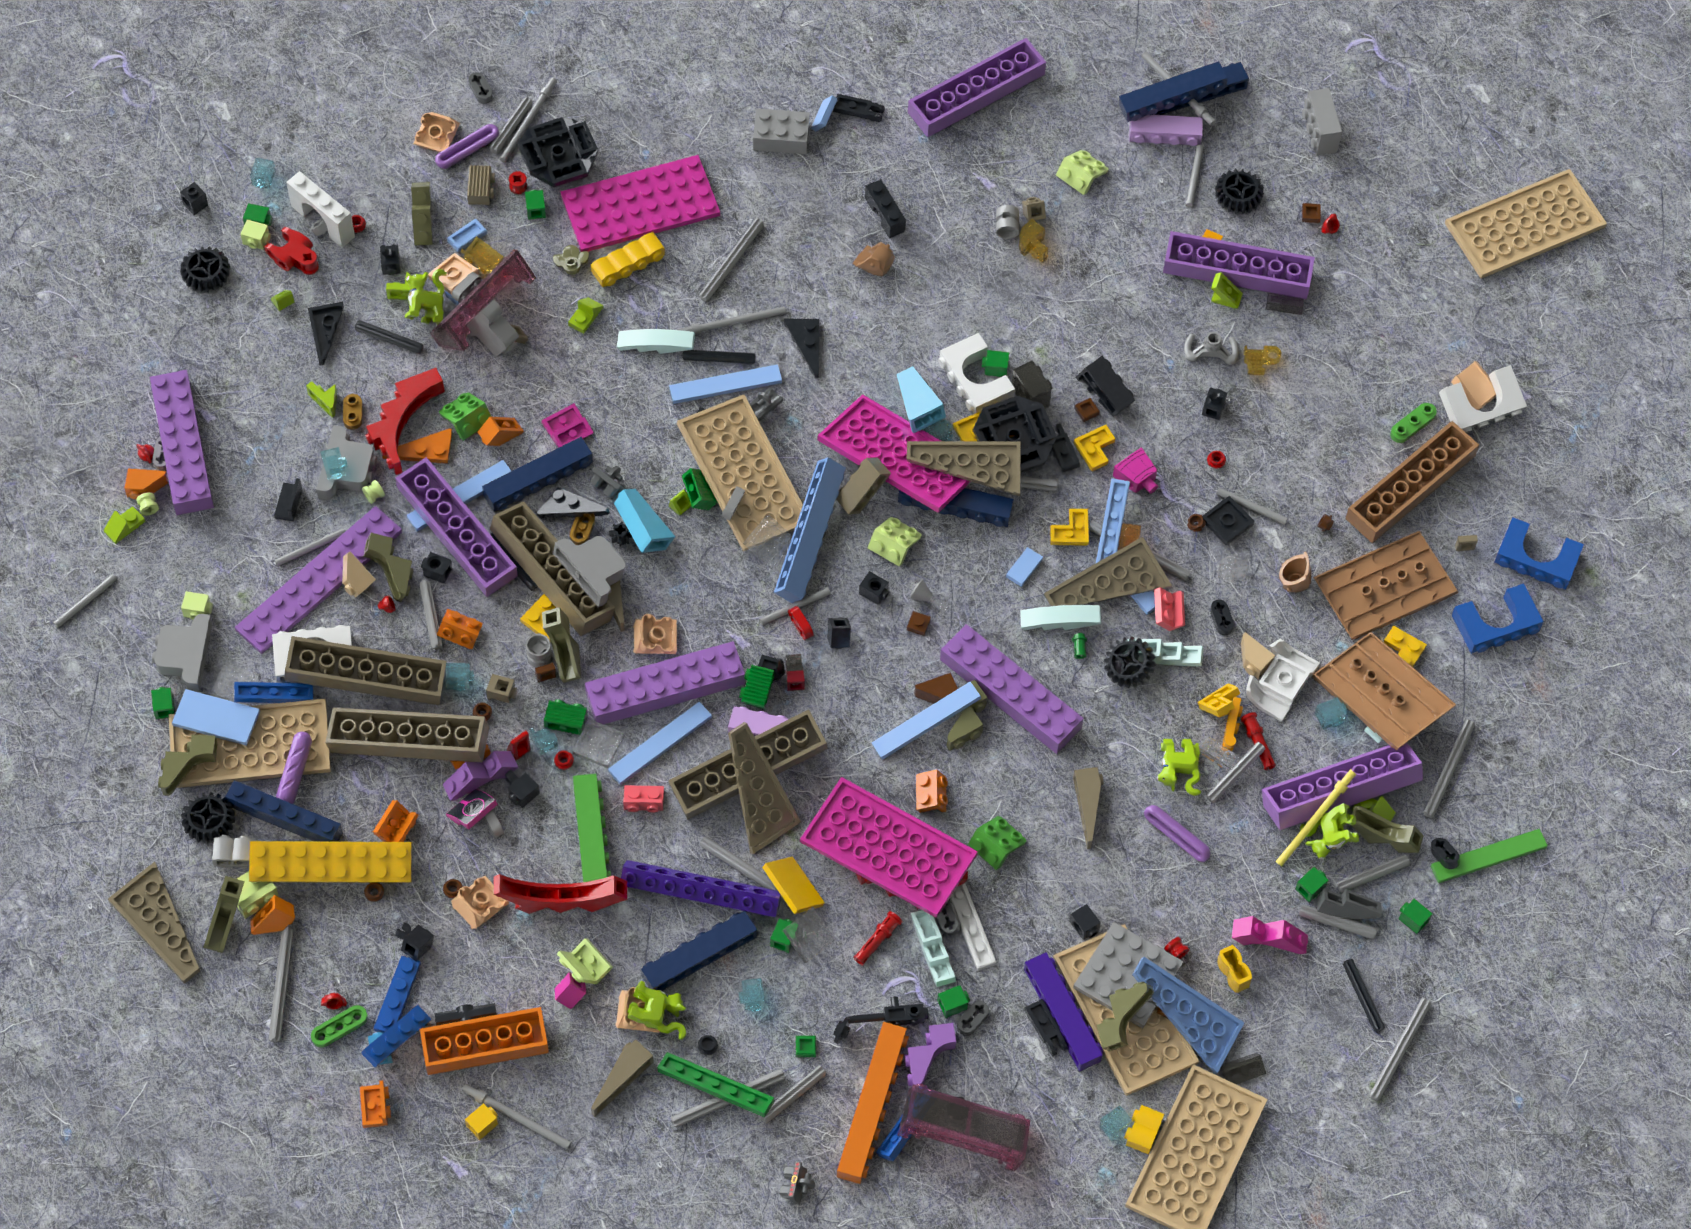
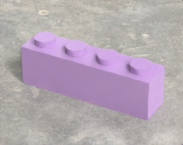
M1147 115L1137 121H1130L1129 142L1201 145L1203 118Z
M734 706L728 725V732L746 722L755 737L788 719L782 715L774 716L764 711L756 712L746 707Z

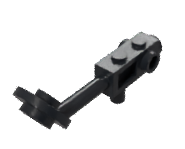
M891 997V1006L884 1007L883 1013L853 1015L846 1017L843 1022L839 1021L833 1033L835 1036L834 1043L839 1044L843 1038L846 1039L851 1029L849 1024L884 1021L897 1026L922 1024L929 1017L928 1008L923 1007V1004L899 1006L898 997Z

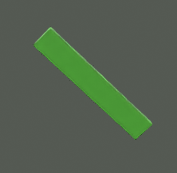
M1539 828L1460 854V864L1455 869H1447L1439 861L1432 863L1430 867L1439 884L1546 849L1548 845Z

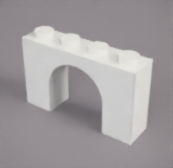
M299 171L286 182L291 207L303 217L315 209L327 225L329 238L343 248L355 238L351 213Z
M979 333L940 350L938 359L941 368H945L949 381L951 383L954 382L958 395L964 398L967 409L972 411L973 414L982 411L983 407L1012 398L1015 394V388L1006 375L987 384L973 383L964 376L963 370L965 367L987 356L988 346Z
M1511 365L1489 374L1497 399L1492 411L1482 412L1473 408L1466 397L1461 382L1443 388L1439 394L1450 422L1453 421L1464 432L1468 433L1472 431V427L1478 426V428L1489 425V421L1495 420L1496 423L1506 419L1505 416L1509 414L1512 417L1521 414L1527 405Z
M338 625L334 628L319 627L316 630L300 629L296 632L282 631L272 634L277 683H292L291 681L284 680L291 636L352 646L350 626Z

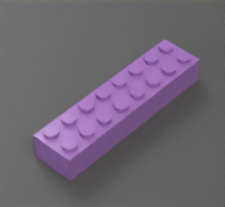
M1025 38L908 100V114L928 138L1045 75L1046 61L1029 40Z
M1171 231L1163 273L1213 282L1216 273H1223L1237 287L1307 299L1315 257Z
M187 370L150 377L176 515L214 508Z
M427 457L395 478L398 490L486 597L518 576L516 565Z
M967 624L941 649L940 660L967 682L975 680L991 702L1054 753L1057 754L1082 729L1083 717Z
M734 641L586 682L585 691L596 726H600L745 685V672Z
M1408 743L1398 750L1387 745L1262 789L1263 807L1279 830L1310 820L1335 789V784L1341 781L1350 769L1356 773V776L1347 785L1348 789L1344 794L1341 793L1326 813L1343 803L1351 806L1422 781V762Z

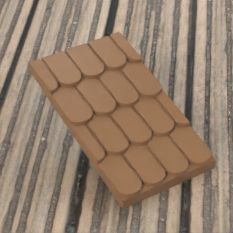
M1420 531L1313 577L1352 640L1358 639L1374 630L1381 629L1405 616L1412 615L1459 593Z
M1372 632L1361 638L1312 675L1331 695H1334L1349 711H1352L1374 733L1376 732L1395 750L1404 746L1456 706L1452 700Z

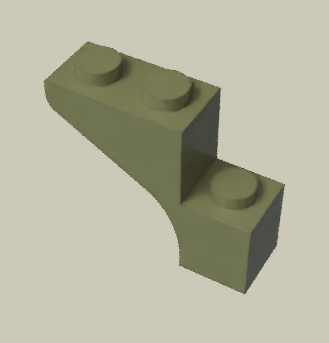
M430 182L412 183L414 246L433 245Z
M371 532L366 540L363 557L377 562L382 567L393 598L396 601L402 602L403 598L408 596L411 586L408 585V581L413 575L412 561L392 556L394 552L393 538Z
M560 607L542 612L543 629L552 643L561 681L565 683L580 679L579 645L570 635L568 616Z
M975 680L971 681V683L981 696V699L965 708L947 736V748L949 751L954 748H961L965 742L971 739L979 738L983 732V723L976 713L981 712L986 707L987 696Z
M192 735L191 742L187 743V752H165V758L161 759V770H163V773L158 779V788H161L163 795H171L189 771L197 764L216 762L218 748L216 736Z
M1354 806L1352 815L1356 817V824L1351 826L1368 843H1389L1398 853H1419L1424 835L1414 825L1396 824L1363 807Z
M225 876L203 948L223 953L245 881Z
M1138 982L1130 989H1118L1115 991V994L1109 995L1115 1019L1107 1018L1102 1021L1103 1023L1097 1025L1103 1049L1110 1052L1128 1045L1126 1039L1127 1025L1132 1017L1153 996V986L1145 982Z

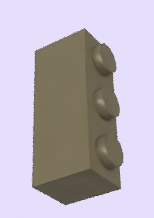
M878 457L864 459L860 463L859 469L850 476L849 482L839 490L836 500L849 515L860 514L890 476L891 472Z

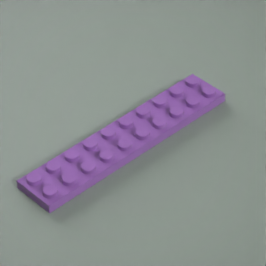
M373 507L236 625L235 631L259 653L263 654L273 645L272 634L282 631L288 632L343 584V556L351 551L364 566L371 560L363 557L366 540L371 532L391 537L394 540L402 533V529L379 508Z

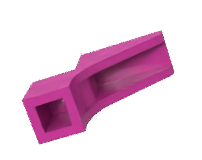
M1250 916L1235 919L1233 922L1232 939L1242 945L1263 944L1297 954H1306L1308 935L1285 920L1263 923L1256 917Z

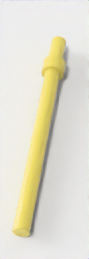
M1350 769L1344 778L1335 784V789L1276 860L1280 866H1283L1339 795L1341 793L1344 794L1348 789L1347 785L1356 776L1355 772Z

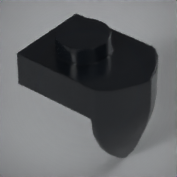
M762 654L758 666L774 670V680L781 678L785 674L783 660Z

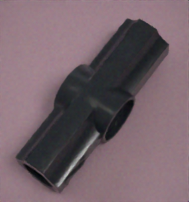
M495 1003L480 1006L466 1004L458 1006L456 1010L434 1014L436 1026L493 1016L497 1015Z

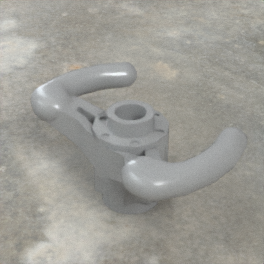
M1217 332L1208 333L1207 337L1204 338V343L1193 352L1191 351V345L1195 339L1194 334H1189L1184 344L1186 359L1192 362L1202 356L1219 357L1226 364H1234L1239 354L1236 339L1234 337L1229 338V343L1232 347V354L1230 355L1222 345L1223 339H1221L1220 334Z

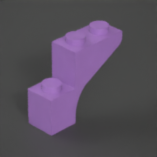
M493 751L483 762H465L443 783V786L450 801H454L489 781L507 778L505 774L510 769L514 772L518 765L511 751Z
M953 1023L930 1025L928 1033H925L926 1045L908 1048L907 1055H904L905 1067H909L910 1074H907L908 1086H912L913 1093L919 1092L922 1088L934 1058L943 1051L955 1049L956 1037Z

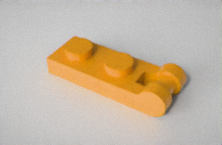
M1233 697L1232 702L1235 708L1228 713L1222 742V751L1226 754L1231 753L1236 744L1234 734L1238 733L1240 724L1236 721L1237 717H1241L1243 706H1240L1241 698Z

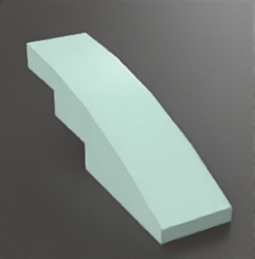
M665 329L619 331L617 348L620 351L637 349L639 352L657 350L659 354L693 350L695 333Z
M1062 605L1020 610L1021 628L1023 631L1041 627L1044 631L1061 627L1064 630H1071L1101 624L1100 605Z
M1142 639V643L1146 641L1149 644L1148 647L1153 649L1152 654L1156 658L1152 661H1155L1156 664L1202 666L1204 651L1202 646H1183L1182 642L1163 643L1162 639ZM1139 651L1138 661L1144 662L1143 652Z
M923 910L911 913L919 942L936 987L956 982L954 972L949 963V956L942 942V936L934 917Z

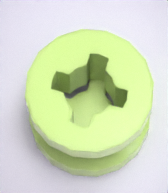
M376 480L372 481L370 486L362 488L365 497L371 504L377 498L385 496L382 487Z
M143 493L137 497L136 501L140 506L142 515H152L159 510L153 493Z

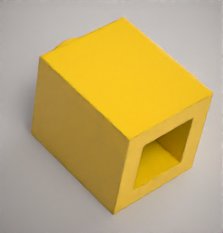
M483 1103L465 1118L466 1127L480 1141L498 1125V1114L492 1107L487 1108Z

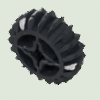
M1235 168L1234 172L1228 170L1227 174L1223 173L1221 178L1217 180L1215 196L1218 198V204H1222V209L1227 207L1228 212L1234 210L1235 214L1238 211L1244 214L1246 210L1250 213L1252 209L1256 210L1257 206L1260 205L1264 195V187L1261 184V179H1257L1256 174L1251 175V171L1246 173L1244 169L1238 171Z
M202 246L201 250L195 248L193 253L188 251V257L184 256L183 262L180 265V273L184 283H186L188 288L192 287L193 291L198 289L200 293L203 290L209 293L210 289L216 291V287H222V282L227 283V277H230L228 258L222 251L219 252L217 248L212 250L210 246L207 249H204Z
M1131 636L1128 641L1126 637H1123L1122 643L1116 640L1117 646L1110 645L1112 652L1107 651L1106 655L1109 658L1104 659V662L1107 664L1104 666V669L1108 671L1107 676L1112 678L1111 681L1113 683L1118 682L1120 687L1125 684L1126 688H1130L1132 684L1134 688H1137V682L1144 685L1143 679L1150 680L1148 673H1154L1151 667L1156 666L1155 661H1152L1156 658L1152 654L1153 649L1148 647L1149 644L1146 641L1142 643L1141 638L1135 641V638ZM1139 651L1143 652L1144 655L1143 664L1138 661ZM1117 661H1119L1122 664V671L1120 674L1117 672L1116 669Z
M210 792L209 796L202 793L201 798L195 795L194 802L188 800L189 806H184L183 808L184 813L181 814L183 819L181 823L189 838H195L197 843L203 839L205 845L208 840H211L214 844V838L222 835L228 836V830H233L232 824L235 823V817H233L235 816V811L232 809V804L230 802L227 803L225 797L222 798L219 793L214 797V794ZM213 807L220 809L221 811H223L224 814H219V812H215L213 810ZM193 822L203 825L204 829L196 827Z

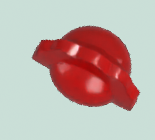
M1331 214L1324 221L1321 228L1322 233L1334 234L1339 230L1340 224L1336 214Z
M137 444L136 448L138 449L139 458L147 461L149 464L152 463L154 448L149 444Z
M390 595L385 596L377 605L379 609L387 613H393L396 610Z
M335 992L327 994L321 999V1006H326L329 1009H339L347 1005L346 999L341 994Z

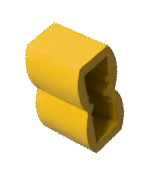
M1234 945L1220 950L1217 959L1218 967L1227 976L1230 988L1235 993L1249 988L1252 974L1249 967L1242 962L1239 950Z
M1141 1105L1139 1110L1135 1109L1131 1121H1134L1133 1127H1128L1124 1136L1127 1139L1126 1146L1149 1155L1161 1126L1164 1113Z

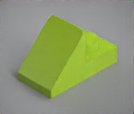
M406 272L405 284L399 282L386 283L387 299L408 300L410 287L406 279L408 276H411L408 272Z
M1216 273L1211 289L1214 291L1211 301L1237 309L1243 293L1223 273Z
M589 297L578 300V309L568 321V326L584 334L604 308V305Z
M311 381L306 385L308 395L333 418L336 413L337 403L336 385L334 384L327 391H324L320 385H315Z
M132 506L121 515L114 511L103 531L117 544L146 521Z
M1382 796L1378 801L1371 798L1354 804V806L1363 807L1390 822L1396 814Z

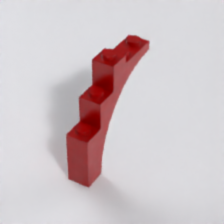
M437 368L394 383L396 391L393 392L395 399L380 405L382 410L379 413L381 421L366 426L368 434H365L368 444H372L375 451L380 449L382 456L386 455L387 466L389 470L393 469L395 475L403 473L398 456V445L405 424L420 406L433 397L445 392L443 380Z
M501 874L494 876V895L514 903L516 909L528 914L544 908L563 913L576 907L594 912L627 900V881L614 875L599 880L572 884L535 883L513 879Z

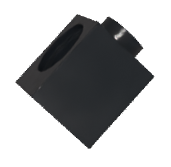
M195 182L180 191L183 205L193 215L208 206L206 193Z
M430 552L421 564L425 577L445 584L453 569L451 559Z
M869 571L859 585V594L878 605L881 600H885L889 595V582Z
M1088 904L1070 914L1069 922L1082 940L1087 937L1092 938L1098 934L1101 922Z

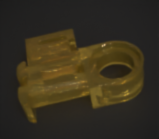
M1247 345L1244 347L1243 354L1244 363L1247 364V375H1264L1265 368H1262V365H1275L1280 361L1281 350L1276 346H1263V350L1247 349ZM1275 352L1278 357L1270 358L1268 353Z

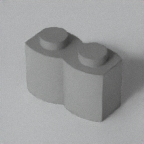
M222 835L214 838L213 866L249 868L250 841L255 840L249 836H240L233 839L230 836Z

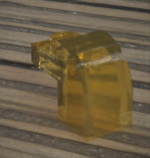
M1033 219L1027 222L1020 231L1019 250L1023 256L1030 252L1033 258L1043 263L1048 258L1049 250L1041 243L1045 237V229Z

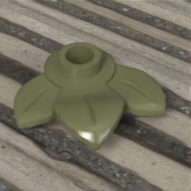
M575 245L566 246L563 254L553 255L554 264L557 267H562L570 275L577 274L580 271L581 265L589 259L588 251L579 252Z

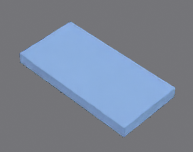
M185 689L172 725L247 746L260 714V709Z

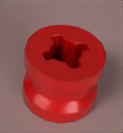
M519 171L511 173L508 179L510 191L514 194L524 193L527 190L526 175Z
M1178 936L1172 939L1165 946L1164 950L1174 957L1181 959L1188 953L1189 948L1187 945L1182 944V939Z

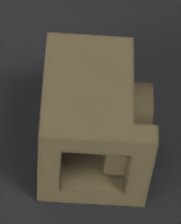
M1030 197L1026 201H1022L1023 215L1028 222L1046 218L1044 200L1041 201L1040 198Z
M492 674L486 689L487 699L491 700L492 698L509 703L511 698L515 699L517 688L515 687L514 679Z

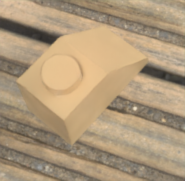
M350 551L343 556L342 583L349 595L357 597L376 579Z
M1246 632L1243 634L1241 640L1243 668H1245L1249 675L1259 679L1266 672L1275 655Z

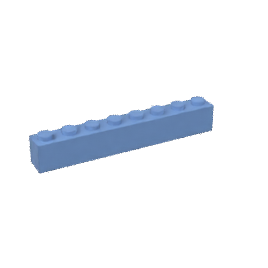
M829 457L817 462L774 590L775 594L791 603L802 600L806 595V587L812 577L813 566L817 561L816 556L819 548L822 546V538L828 528L827 523L830 515L833 513V505L839 495L840 484L844 480L846 467Z

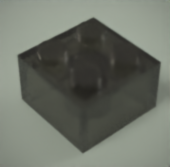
M1033 360L1013 369L1012 385L1015 388V395L1033 402L1042 403L1045 409L1050 406L1052 384L1048 379H1045L1040 366H1036Z

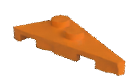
M449 428L399 445V459L420 462L427 457L432 463L448 464L452 429Z

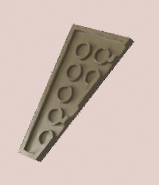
M907 441V462L1020 496V442Z
M1141 537L1045 592L1044 596L1050 606L1085 605L1149 592L1160 587L1168 588L1172 587L1146 541Z
M743 722L728 732L749 849L750 853L754 854L801 823L751 729L746 722Z
M153 862L109 897L108 901L185 984L199 973L200 969L157 865Z

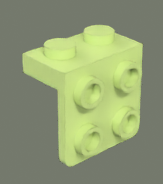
M1080 150L1064 157L1056 176L1085 195L1093 180L1106 174L1109 169L1103 162L1093 158L1089 152Z
M890 517L874 530L868 549L897 566H901L908 549L921 538L922 534L915 528L902 523L899 519Z
M249 871L237 878L238 880L245 881L237 905L238 910L245 919L260 910L274 895L279 897L273 882H249Z
M587 938L572 952L559 951L557 953L560 957V963L573 972L572 976L578 982L598 984L613 968Z

